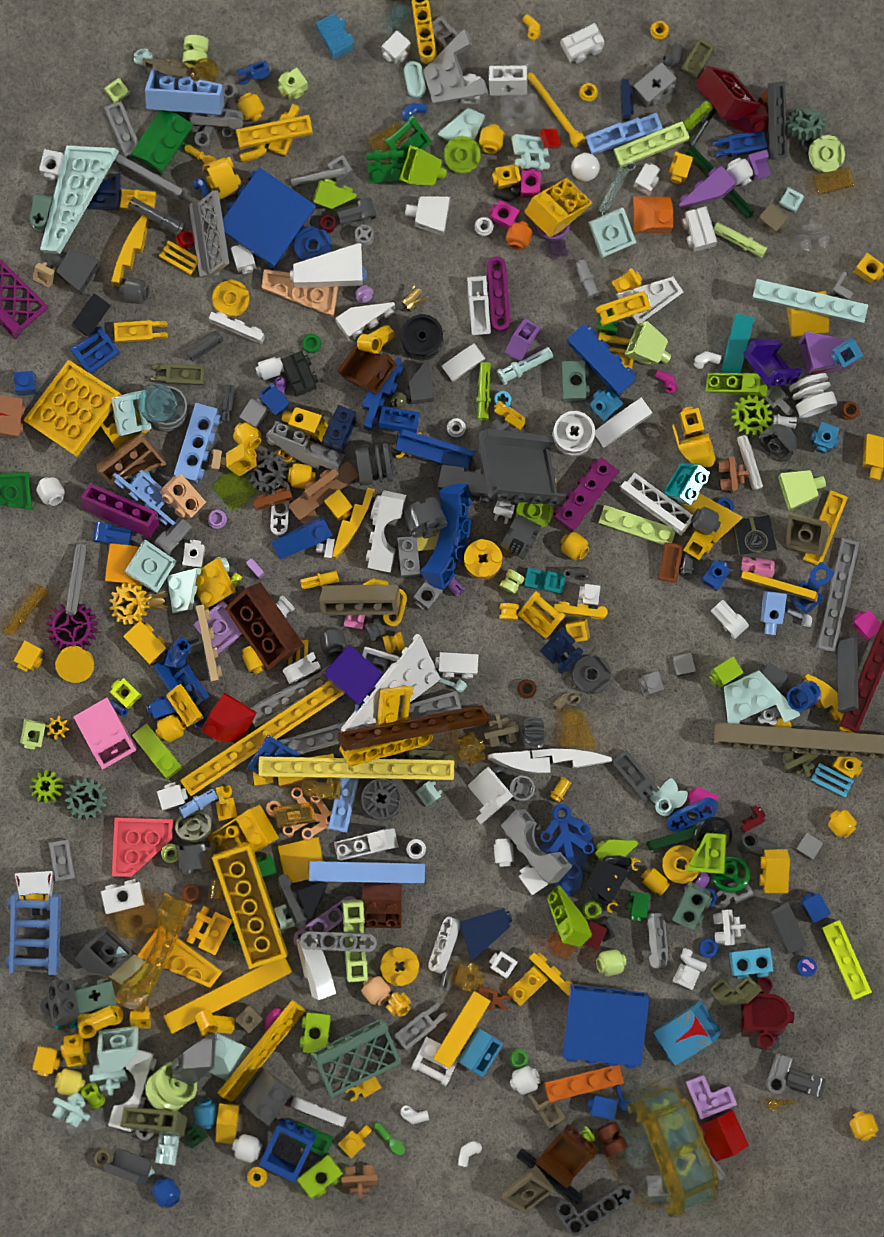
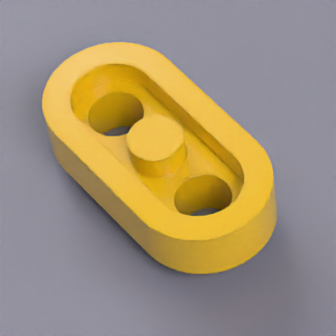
M399 589L401 601L398 614H395L396 620L391 621L389 619L391 614H383L385 624L390 627L398 626L403 618L407 595L401 589Z

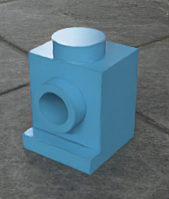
M850 337L847 341L832 349L833 355H831V358L836 365L840 364L844 368L864 355L856 341ZM843 350H847L846 356L841 355Z

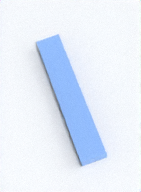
M309 861L308 881L425 883V864Z

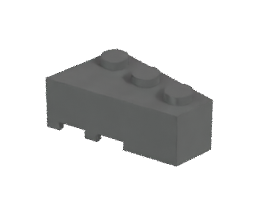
M442 465L437 490H442L447 486L458 483L468 484L470 497L478 498V501L483 503H489V500L493 501V499H489L485 473H482V470L476 469L475 472L465 470L466 468Z

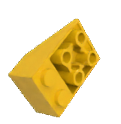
M565 178L532 197L524 213L549 237H552L561 232L592 205V202L568 178Z
M261 805L247 810L207 836L210 843L216 841L217 853L250 842L254 853L279 839Z

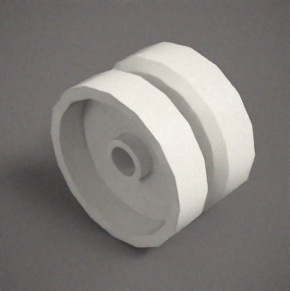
M569 411L561 415L556 421L552 433L556 449L570 457L586 453L595 437V425L591 418L579 411ZM574 432L577 436H571L570 433Z

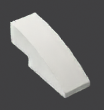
M486 276L467 277L472 335L491 334Z
M641 397L595 430V436L602 447L605 448L652 415V411Z
M530 751L493 753L488 755V760L509 770L527 774L551 773L549 757L530 758Z
M311 935L303 939L307 946H310L312 942H316V947H320L318 940L311 938ZM300 939L296 940L304 977L308 979L312 997L321 1000L336 994L323 951L305 949L300 944Z

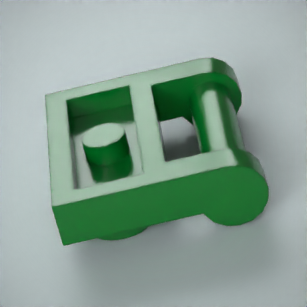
M410 116L407 122L390 138L387 137L384 140V143L390 150L395 148L396 150H404L405 157L397 158L398 160H406L410 145L424 150L432 142L413 116ZM413 127L415 131L401 144L396 146L395 143Z

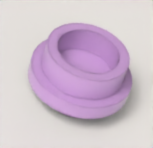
M367 285L358 288L355 292L357 301L368 302L372 298L373 289Z
M213 510L210 512L208 523L212 528L220 529L225 526L227 517L223 511Z

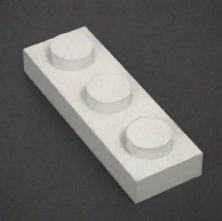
M211 312L209 316L210 323L262 345L265 337L261 329L254 326L252 328L244 326V322L238 319L230 320L227 318V315L221 312H217V314Z

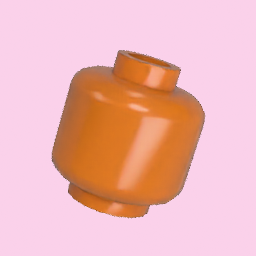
M518 221L509 227L506 242L511 249L521 251L529 246L533 232L526 222Z

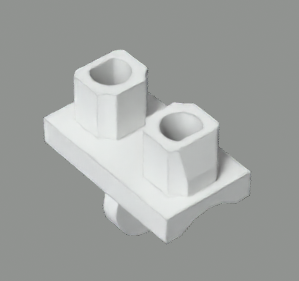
M722 910V912L713 914L714 924L724 925V932H715V942L735 945V937L741 936L740 929L746 928V924L740 925L739 917H734L733 924L732 910Z

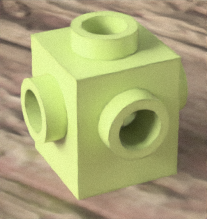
M298 68L291 72L283 73L280 79H278V90L283 97L287 96L289 100L293 98L298 99L308 89V82Z

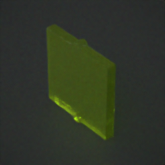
M232 471L226 475L223 474L222 478L212 485L232 511L236 510L243 503H247V500L257 492L244 475L238 476Z

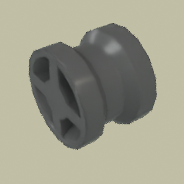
M378 618L374 619L370 624H364L372 641H375L378 636L386 635Z

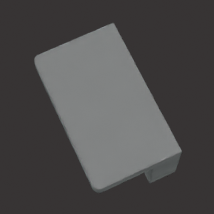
M844 271L829 296L846 300L851 298L853 292L841 286L847 272Z

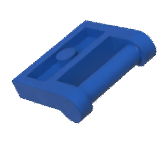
M101 326L77 346L73 345L70 348L90 374H93L120 354L118 348ZM100 337L103 339L102 342L84 355L80 353Z

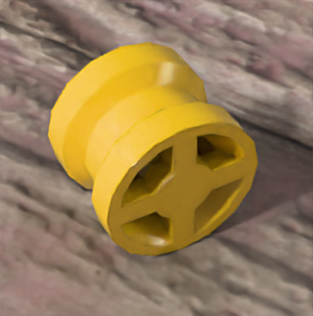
M501 603L499 620L518 621L516 612L519 609V605Z

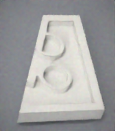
M670 277L618 293L616 296L621 299L645 290L651 309L631 316L635 323L639 324L682 294L683 290L674 277Z

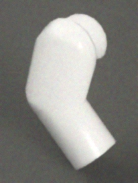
M471 1141L464 1145L460 1151L458 1165L467 1167L469 1156L481 1152V1144Z

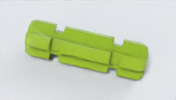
M704 101L701 107H698L684 121L685 128L692 130L713 109L712 104Z

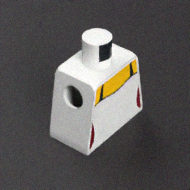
M54 871L15 873L20 900L47 901L51 899ZM30 908L31 916L43 915L42 908Z

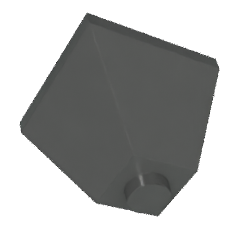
M106 927L83 947L75 960L88 973L111 976L135 953ZM119 946L128 954L114 958Z
M215 1033L210 1034L173 1060L171 1066L173 1069L172 1078L193 1085L214 1068Z

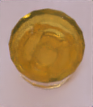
M202 58L196 62L190 77L196 82L200 79L215 82L219 73V67L213 60Z

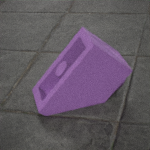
M524 319L514 332L505 353L514 359L522 361L541 327Z

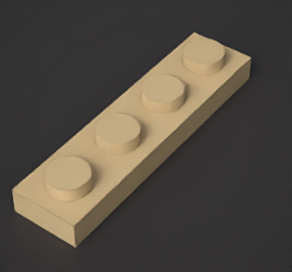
M204 604L198 605L196 609L211 682H220L219 677L223 675L221 666L216 664L215 658H218L219 655L217 646L213 647L212 639H215L213 627L209 628L208 620H211L210 611L205 609Z

